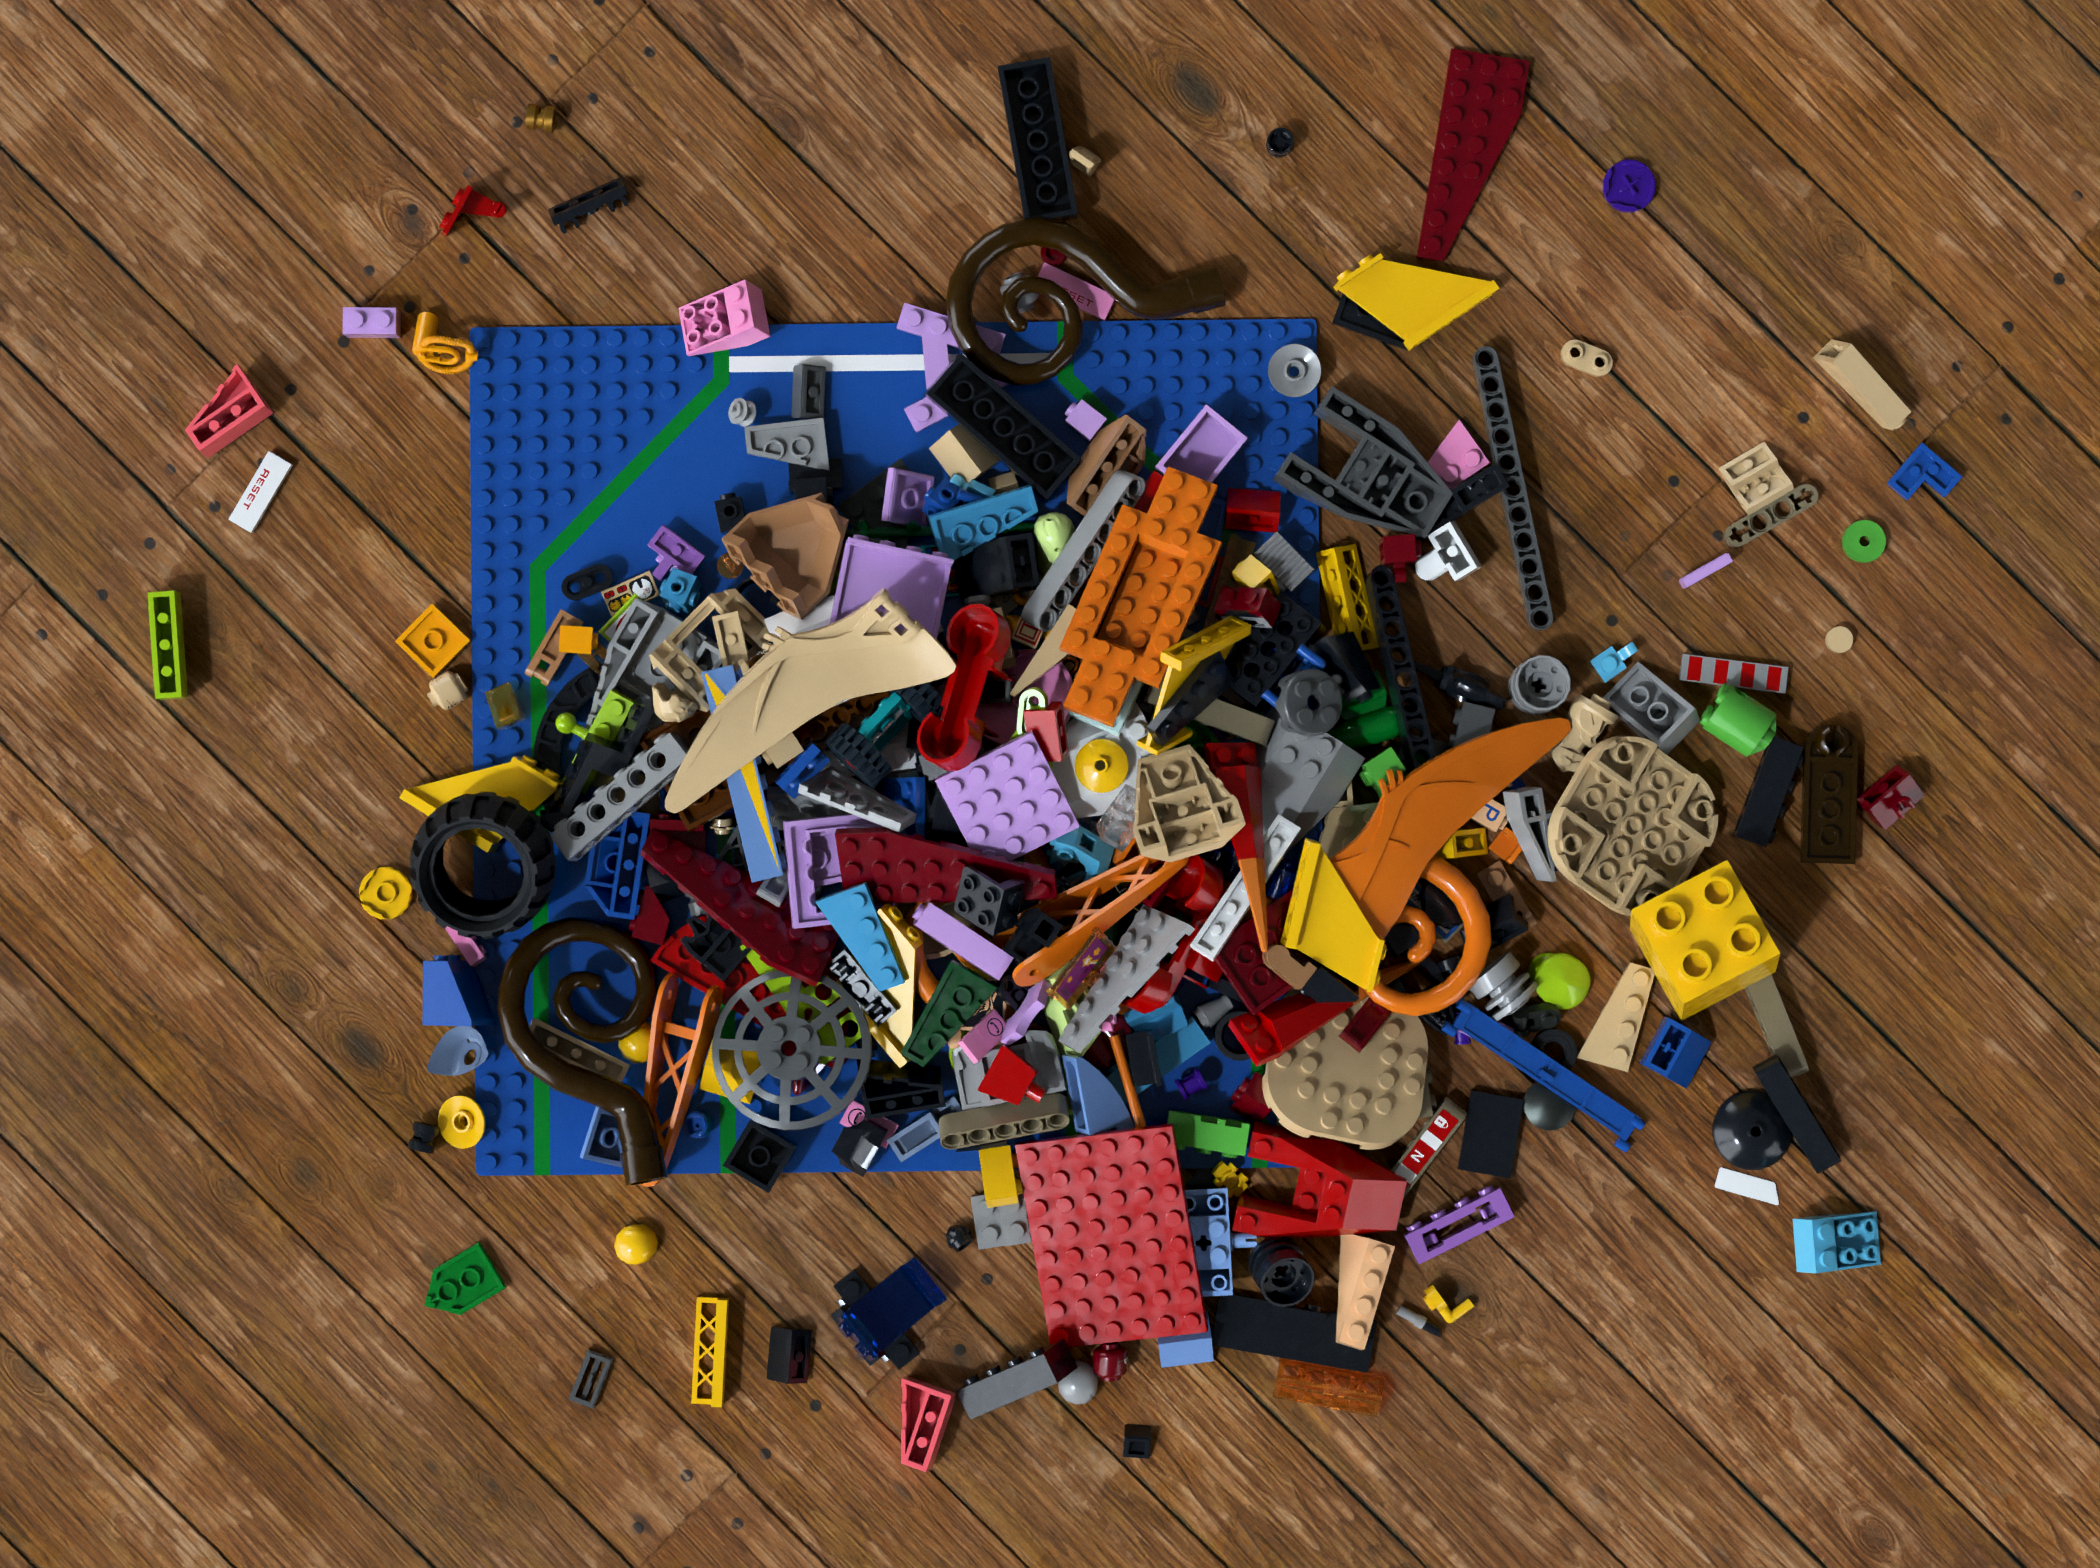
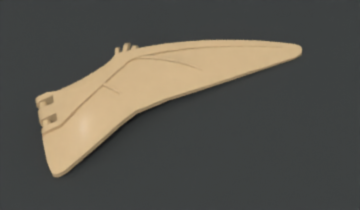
M885 588L878 591L867 603L853 613L829 625L791 634L777 626L775 631L781 637L773 633H765L763 638L773 642V644L763 642L762 648L768 652L726 694L699 731L671 783L665 798L666 810L674 814L684 810L808 720L840 702L868 694L911 687L947 677L955 671V661L925 627L917 620L913 621L908 616L909 612L898 601L894 602L889 597L890 593ZM883 605L886 610L881 612L878 607ZM900 623L905 627L902 631L897 628Z

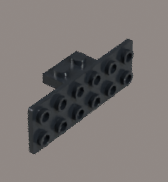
M1238 1295L1219 1296L1212 1334V1345L1367 1373L1369 1371L1377 1321L1373 1319L1365 1349L1359 1350L1336 1343L1337 1313L1323 1311L1319 1305L1306 1303L1305 1307L1295 1305L1280 1307L1272 1305L1267 1300Z

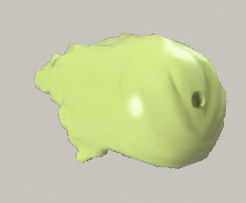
M1051 512L1039 516L1034 524L1035 557L1038 570L1041 571L1043 578L1076 530L1072 521L1065 514L1059 512Z

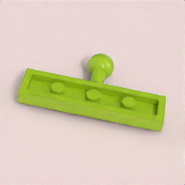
M612 688L589 730L577 724L576 718L570 713L560 714L556 719L555 725L559 732L563 734L572 732L584 740L589 732L615 741L620 728L628 717L630 707L636 701ZM591 770L581 793L585 795L588 792L598 771Z

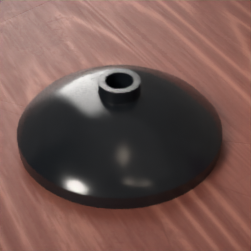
M1757 1090L1742 1091L1727 1098L1718 1108L1712 1124L1713 1141L1720 1155L1730 1164L1745 1170H1760L1775 1164L1784 1156L1792 1139V1132L1768 1093ZM1757 1126L1760 1132L1757 1136H1752L1751 1129Z

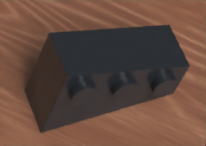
M857 1059L858 1071L860 1068L861 1059ZM871 1059L869 1073L861 1089L866 1119L946 1107L940 1066L926 1065L922 1067L919 1064L906 1063L899 1068L895 1062Z

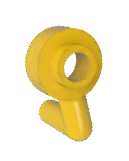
M1433 1285L1424 1290L1426 1296L1423 1297L1425 1303L1431 1311L1436 1308L1447 1323H1453L1475 1307L1467 1298L1457 1307L1450 1310Z

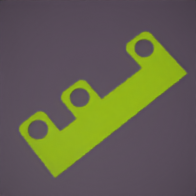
M741 945V950L743 951L746 948V946ZM753 949L746 955L760 976L768 972L777 971V969L766 965L760 960V955ZM791 977L771 979L766 981L765 984L773 995L789 992ZM801 984L800 993L818 999L815 995L816 987L809 985L804 988ZM832 990V995L829 999L818 1000L828 1006L839 997V994ZM788 1000L780 1001V1005L787 1013ZM799 1001L797 1017L810 1023L822 1013L814 1006ZM807 1008L813 1011L809 1020H806L804 1016V1011ZM849 1012L839 1019L841 1027L847 1020H853L858 1025L853 1012ZM828 1022L818 1030L822 1045L837 1046L835 1032L832 1025ZM859 1025L858 1032L854 1037L844 1036L846 1047H849L861 1038ZM821 1056L820 1061L824 1066L834 1057Z

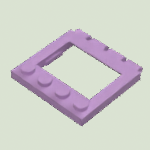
M853 814L783 821L792 928L831 925L823 912L817 911V904L815 903L816 889L811 833L823 831L825 833L836 832L838 828H875L884 826ZM875 903V904H876L877 909L879 910V909H880L881 907H883L886 903ZM890 903L892 906L898 908L897 903Z

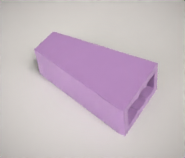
M926 902L925 905L920 904L912 915L915 919L912 925L993 979L1000 980L1014 959L930 902Z

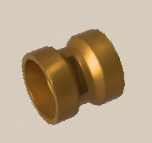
M529 103L526 113V130L535 131L537 128H540L544 132L553 133L556 123V107L546 106L545 108H540L537 104Z

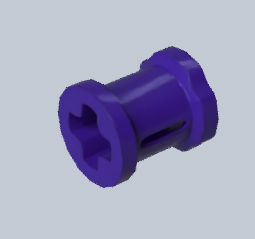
M1198 1067L1194 1069L1193 1073L1181 1080H1174L1185 1101L1189 1099L1190 1095L1199 1090L1209 1089Z

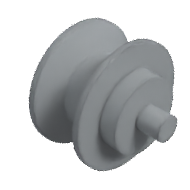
M743 398L735 399L728 411L730 421L733 424H740L744 427L751 425L756 417V405L752 401H745Z

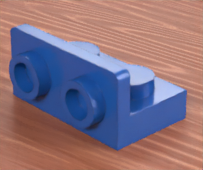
M810 742L804 748V751L790 763L774 782L795 799L799 795V784L818 774L829 763L830 759Z

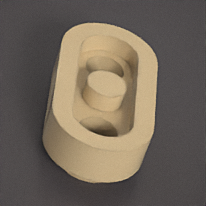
M1580 340L1568 341L1560 352L1561 360L1565 365L1594 377L1606 375L1613 365L1612 357L1608 352ZM1572 348L1579 350L1578 357L1571 356L1570 350ZM1596 358H1601L1604 361L1603 367L1595 365Z

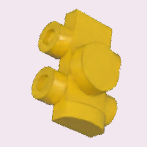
M1221 1161L1211 1171L1216 1177L1213 1183L1219 1188L1223 1185L1226 1186L1230 1199L1233 1195L1238 1198L1248 1187L1246 1182L1249 1179L1242 1172L1237 1176L1235 1172L1238 1168L1231 1162L1226 1165Z

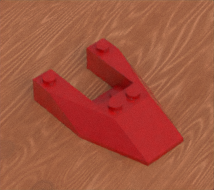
M1255 1121L1247 1157L1300 1168L1292 1206L1240 1195L1232 1228L1233 1231L1256 1236L1301 1238L1396 1231L1407 1179L1338 1140L1314 1135L1306 1138L1289 1131L1285 1127Z

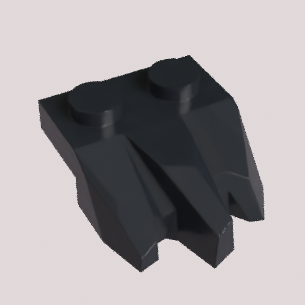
M708 913L706 923L696 916L686 919L694 931V936H684L680 941L689 954L724 982L752 948L748 949L746 947L742 951L740 948L743 945L741 943L742 940L730 929L727 931Z

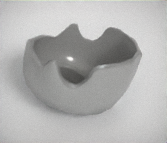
M1079 1360L1075 1361L1078 1368L1058 1382L1059 1393L1067 1402L1075 1405L1086 1404L1095 1397L1098 1387V1375L1095 1374L1093 1367L1089 1363Z

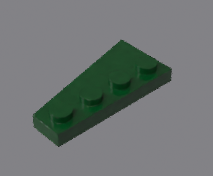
M952 960L902 1049L901 1054L922 1067L926 1066L999 986Z

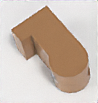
M1282 945L1268 946L1267 952L1262 954L1264 964L1296 990H1301L1317 969L1310 962L1298 963L1290 956L1289 950Z

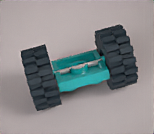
M928 682L888 691L891 696L881 701L876 712L872 716L866 717L857 731L851 728L850 725L843 723L825 741V745L833 755L870 788L874 789L892 770L891 765L881 755L880 751L912 718L922 723L923 719L930 712L941 718L943 707L940 706L942 697L938 695L939 693Z

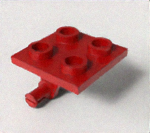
M467 185L465 190L459 188L452 201V204L456 207L452 213L447 211L439 225L443 229L441 235L447 236L459 213L501 218L506 214V206L474 191L473 187Z

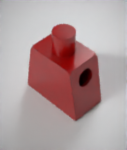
M1007 1045L1001 1046L977 1089L982 1093L1015 1105H1021L1025 1097L1039 1104L1047 1089L1034 1083L1039 1071Z

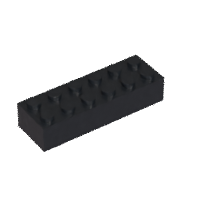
M1050 57L998 66L1000 87L1024 219L1039 217L1060 222L1078 219Z
M959 353L924 393L929 400L1026 485H1031L1032 490L1042 499L1047 500L1082 460L962 353Z

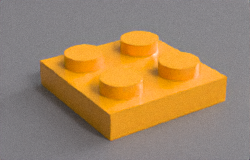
M432 603L395 642L434 679L471 640Z

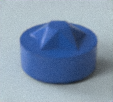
M692 1112L684 1120L685 1133L691 1138L702 1139L711 1131V1119L703 1112Z

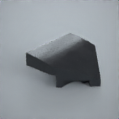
M1428 881L1422 887L1423 891L1418 894L1422 910L1436 926H1444L1448 930L1455 926H1460L1463 921L1453 901L1441 889Z

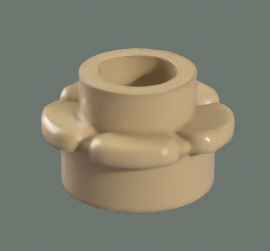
M720 815L712 820V824H709V827L715 830V834H729L731 829L735 828L733 816Z

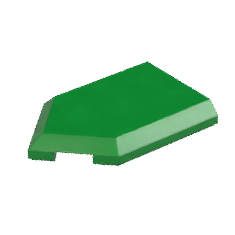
M478 1242L433 1269L424 1306L462 1315L507 1287L485 1248Z

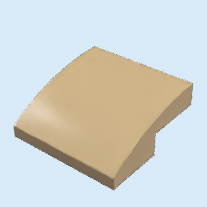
M1765 442L1718 468L1728 487L1748 516L1794 489L1793 483L1779 466L1778 459Z

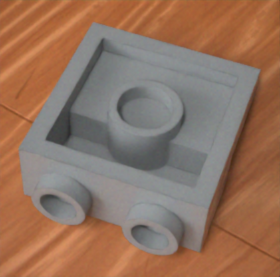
M985 1194L970 1197L979 1250L1031 1242L1024 1194L1018 1195V1204L987 1208Z

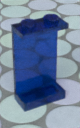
M913 1257L836 1319L839 1322L837 1327L846 1338L850 1337L856 1344L854 1349L862 1359L867 1358L871 1361L927 1313L941 1305L947 1298L916 1258Z

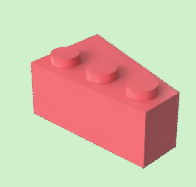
M238 364L234 366L233 372L224 384L221 383L216 389L217 393L210 402L202 407L185 429L197 449L207 458H210L273 414V411L247 372Z
M906 1376L901 1378V1464L928 1472L933 1468L957 1393Z

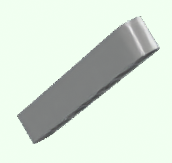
M1117 470L1111 476L1024 606L1022 619L1025 623L1044 632L1052 630L1067 605L1070 604L1096 565L1122 504L1134 508L1145 490L1143 478L1125 470Z

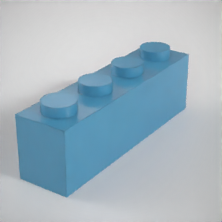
M1192 1016L1187 1018L1189 1023L1187 1028L1154 1042L1161 1078L1211 1043ZM1129 1059L1127 1062L1133 1079L1131 1063ZM1116 1062L1106 1070L1108 1075L1105 1077L1113 1085L1125 1104L1128 1100ZM1152 1084L1135 1087L1137 1095Z

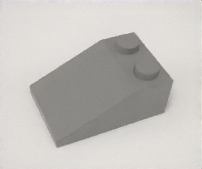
M1639 662L1603 697V699L1612 703L1610 709L1639 737L1656 743L1658 745L1657 748L1666 755L1700 722L1696 708Z

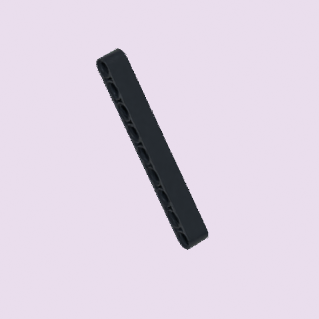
M1379 565L1366 577L1365 587L1407 770L1410 773L1423 765L1416 760V753L1422 754L1426 762L1435 758L1436 755L1394 575L1389 567ZM1374 576H1381L1384 579L1385 584H1377L1374 580ZM1380 601L1388 602L1390 610H1384L1380 606ZM1386 626L1393 627L1396 630V636L1389 635L1386 631ZM1391 652H1399L1402 656V661L1393 659ZM1397 677H1404L1408 682V687L1401 686L1397 681ZM1404 702L1413 705V713L1407 712L1404 709ZM1409 728L1417 729L1420 733V738L1412 737Z

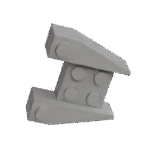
M1522 787L1504 791L1503 796L1507 819L1536 880L1556 881L1554 869L1556 865L1552 860L1548 847V825L1554 809L1545 810L1542 788Z

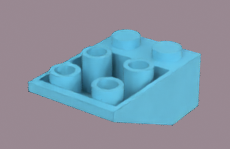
M1877 1211L1793 1219L1797 1272L1823 1273L1881 1265Z

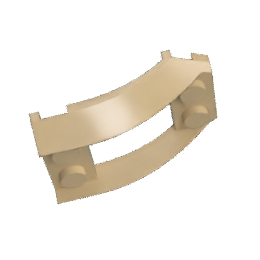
M735 588L719 593H711L649 655L653 670L658 667L691 701L697 704V710L703 712L710 710L701 675L703 671L678 645L714 609L720 615L735 611L740 612L745 639L752 645L748 650L751 666L767 652V650L762 648L763 642L769 643L767 639L763 638L765 633L769 632L764 621L765 618Z

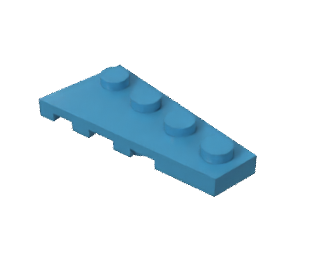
M867 882L815 901L879 992L905 983L906 979L882 919L877 913L878 909Z

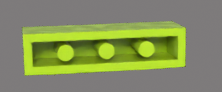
M175 590L148 592L155 699L188 698L181 592Z

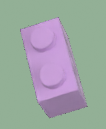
M343 307V335L347 338H401V311L397 308Z

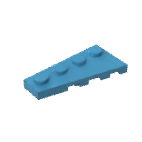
M1026 485L928 515L938 552L948 554L949 559L956 560L962 555L965 556L973 551L972 549L982 543L992 540L997 534L1012 528L1037 513L1038 508L1032 486Z

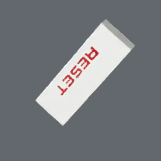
M268 451L228 520L253 533L293 465Z

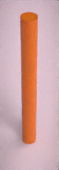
M1120 1034L1110 1036V1042L1135 1127H1147Z

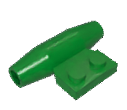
M1378 670L1373 673L1381 689L1372 693L1374 697L1362 704H1359L1358 701L1347 703L1342 697L1340 717L1345 722L1326 732L1354 751L1399 736L1393 706L1386 707L1387 693ZM1411 703L1403 704L1407 712H1414V707Z

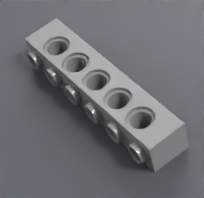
M664 733L654 741L655 745L650 750L640 752L634 758L635 762L630 767H624L614 775L615 779L609 785L605 784L599 787L594 792L595 797L588 803L585 801L579 804L574 809L575 814L568 820L565 818L554 826L555 831L550 836L568 861L577 862L674 779L689 750L678 734ZM661 754H664L666 758L665 765L659 768L657 759ZM643 771L646 779L642 785H639L637 776ZM623 788L625 791V799L622 802H619L617 799V793L620 789ZM603 805L605 808V816L602 819H599L597 816V810L600 806ZM580 823L585 825V832L582 836H579L577 833V827Z

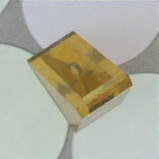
M509 682L485 692L495 726L498 730L507 729L526 720Z

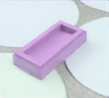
M1725 553L1680 578L1679 583L1685 589L1732 563L1733 560L1729 553Z

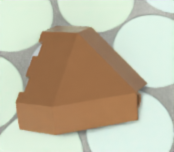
M818 493L748 513L722 538V541L730 558L738 566L743 563L752 573L750 578L765 593L770 590L780 600L777 605L784 612L802 620L830 593L849 519L838 515L835 507L826 502L823 493Z

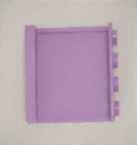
M853 535V538L848 537L845 542L829 624L853 613L867 603L878 591L885 588L890 593L889 597L894 602L898 601L909 612L908 616L913 621L917 620L937 639L950 570L954 560L949 559L948 554L942 552H932V555L921 553L922 549L914 546H906V549L895 547L896 543L880 540L879 543L869 542V537L863 535ZM883 605L878 607L881 612L886 610ZM901 623L897 626L900 631L905 628Z

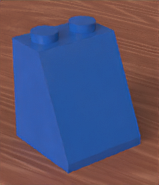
M433 955V960L423 961L422 1025H494V1017L475 970L469 965L467 960H461V955Z

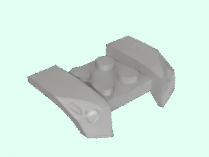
M1027 1030L1025 1033L1027 1043L1010 1046V1048L1039 1071L1034 1083L1047 1089L1045 1094L1067 1090L1060 1054L1053 1035L1047 1031ZM961 1047L953 1050L952 1059L963 1111L1007 1102L977 1090L1000 1049L990 1050L977 1063H973Z

